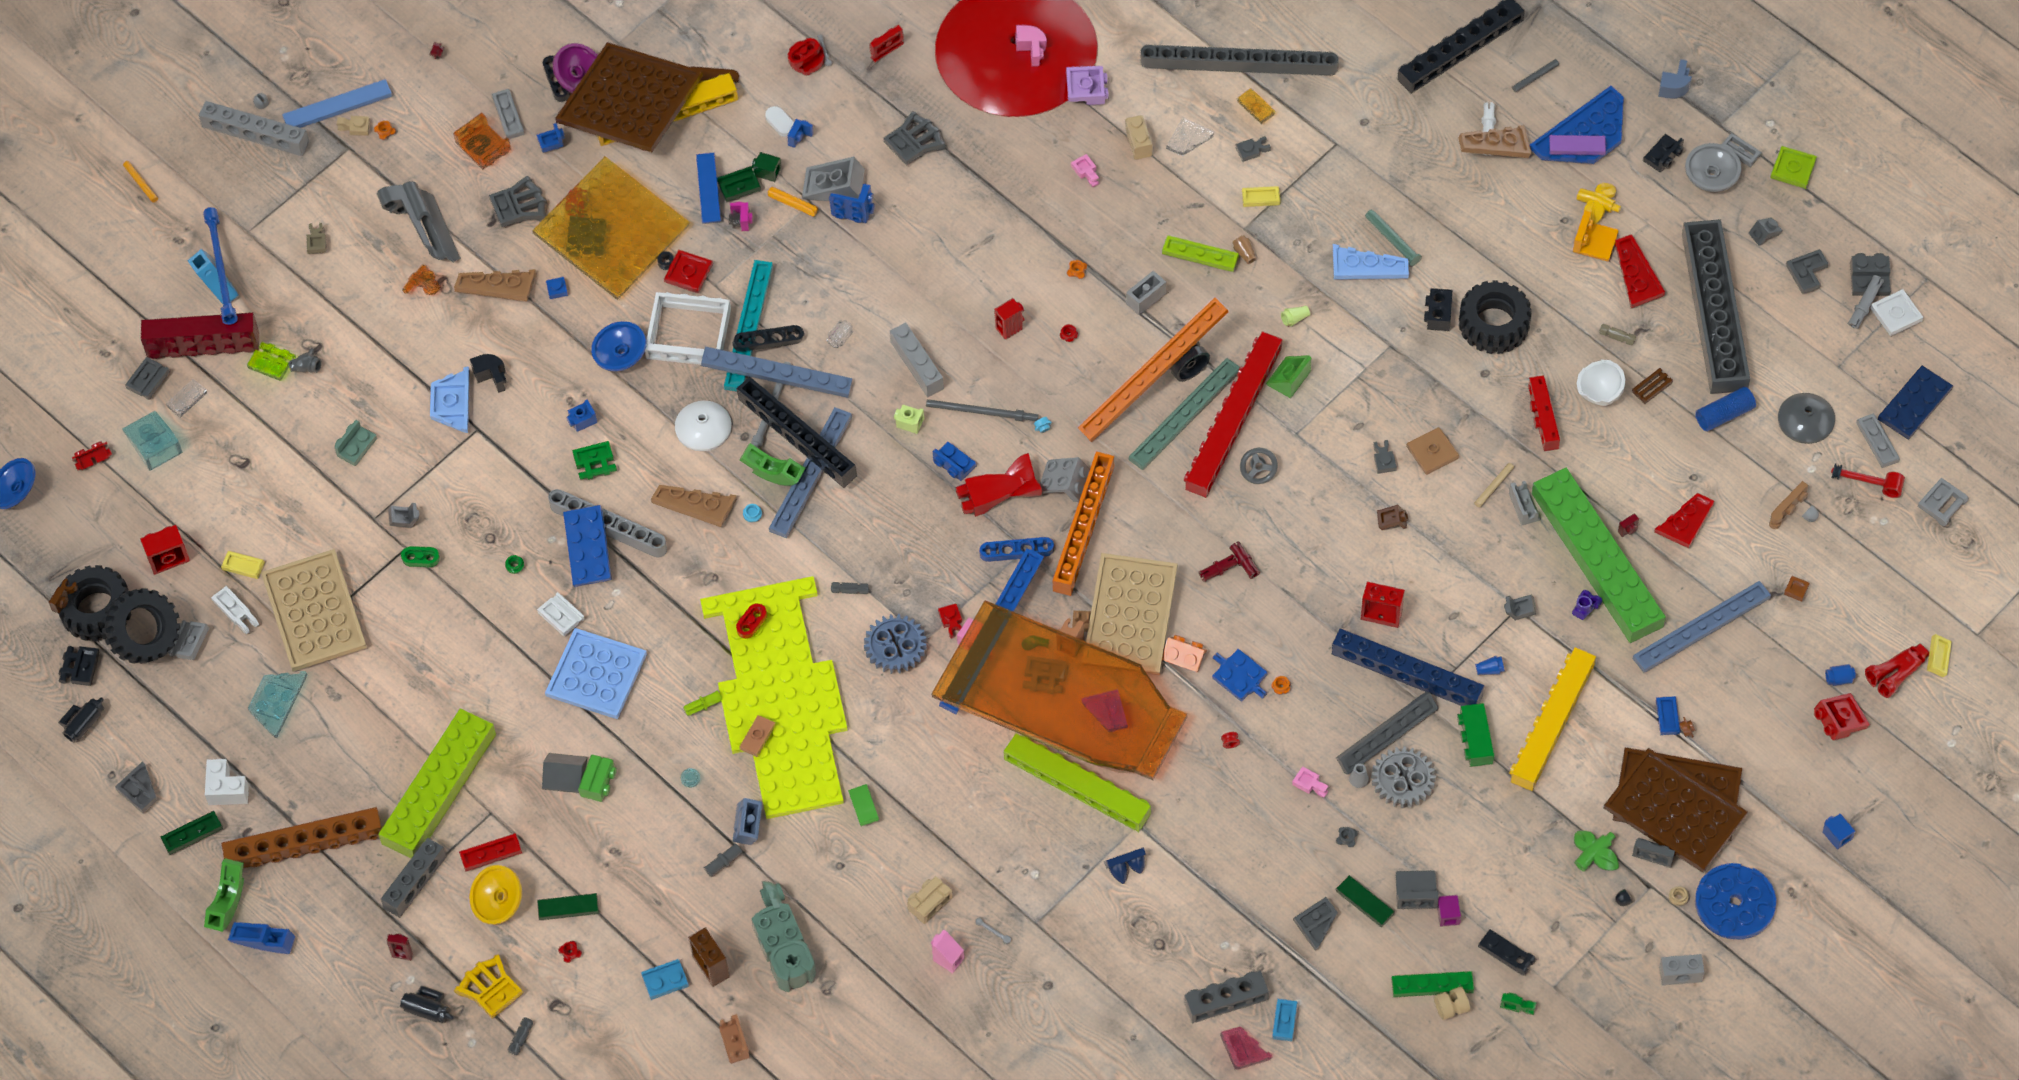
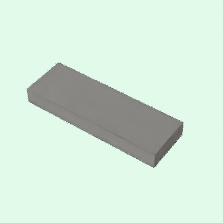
M505 89L492 93V98L507 140L525 135L510 90Z
M1875 414L1857 419L1856 424L1881 468L1898 463L1900 458Z

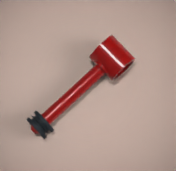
M1836 463L1831 469V478L1837 477V480H1839L1841 476L1883 486L1882 493L1890 498H1899L1902 494L1905 477L1901 473L1888 472L1885 479L1842 469L1843 465L1837 466Z

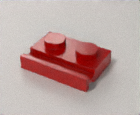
M899 25L888 29L886 33L874 38L869 43L871 59L875 63L904 44L902 41L904 40L903 29Z

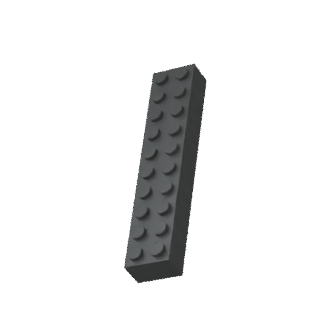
M1721 219L1684 222L1682 239L1710 394L1734 392L1744 386L1749 388L1750 374Z

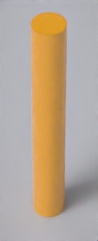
M125 161L123 167L151 202L155 203L158 197L130 162Z

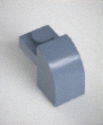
M1680 59L1677 74L1662 73L1658 97L1677 99L1689 91L1692 76H1688L1690 68H1686L1687 60Z

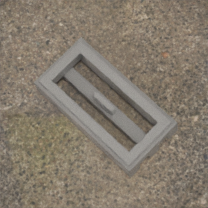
M1732 133L1721 144L1733 150L1739 160L1750 168L1762 153Z

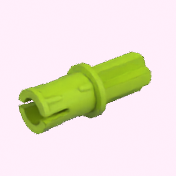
M716 690L704 697L700 696L698 700L684 705L685 714L690 716L701 710L706 711L708 707L722 702L719 691Z

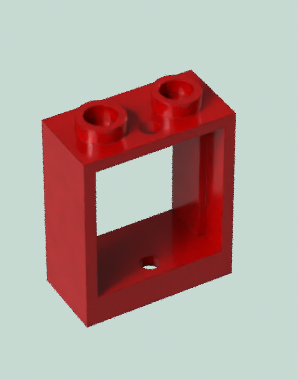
M1367 581L1362 597L1361 620L1398 628L1403 612L1405 590Z

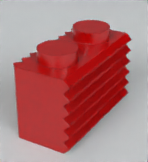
M1011 298L994 309L995 328L1005 340L1023 330L1025 319L1022 312H1024V308L1020 302H1016L1014 298Z

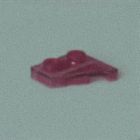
M1118 689L1081 698L1082 704L1108 732L1128 728Z
M1240 1026L1222 1031L1220 1034L1235 1070L1266 1062L1272 1058L1271 1053H1266L1258 1046L1259 1043L1254 1038L1249 1037L1247 1032Z

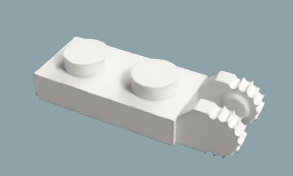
M227 586L211 597L212 601L235 625H238L243 633L248 634L250 632L249 628L242 622L246 617L254 627L259 625V622L251 614L250 610Z

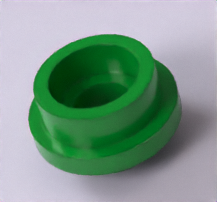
M512 555L507 558L505 568L509 573L517 574L523 570L524 561L521 557Z

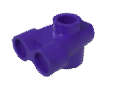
M1583 590L1578 596L1572 615L1584 620L1593 609H1598L1603 602L1601 597L1592 595L1588 590Z

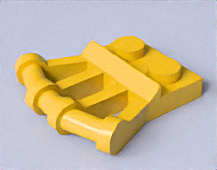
M499 954L486 961L477 962L475 964L476 967L464 973L465 976L460 985L454 989L457 995L476 1001L492 1019L523 994L519 986L505 973ZM497 965L501 977L496 979L487 968ZM480 973L484 974L492 984L486 988L476 978L477 975ZM472 982L482 993L478 995L466 988Z

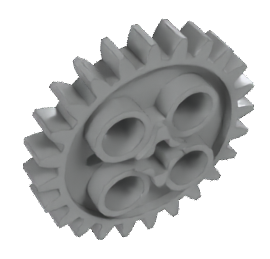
M1405 746L1402 751L1395 747L1394 753L1388 749V756L1382 753L1381 760L1376 759V765L1373 766V773L1371 774V779H1374L1372 780V786H1376L1375 793L1381 792L1380 799L1386 797V804L1393 801V807L1400 803L1401 808H1403L1404 804L1407 803L1411 808L1412 802L1419 805V799L1426 801V795H1431V789H1434L1435 785L1433 782L1436 779V776H1434L1435 769L1431 768L1432 762H1426L1427 756L1420 757L1421 751L1414 754V748L1407 752ZM1408 763V764H1410V765H1412V766H1411V767H1405L1403 764ZM1389 771H1390V772H1393L1394 774H1393V775H1388V774H1386V772H1389ZM1418 779V780H1420L1421 782H1420V783H1415V782H1413V780ZM1401 787V788H1403L1404 790H1403V791H1397L1395 788Z

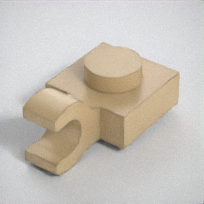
M351 116V120L344 117L337 118L339 131L349 130L350 135L368 136L369 116Z

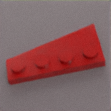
M1630 234L1615 240V248L1630 307L1634 308L1665 296L1662 285L1633 235Z

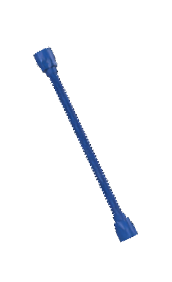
M208 207L203 211V217L211 234L223 300L221 316L223 323L231 325L237 321V314L229 297L217 231L219 216L216 208Z

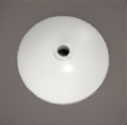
M697 401L687 405L680 411L675 421L677 438L685 447L695 451H710L718 448L728 439L732 428L731 418L727 410L720 404L712 401Z

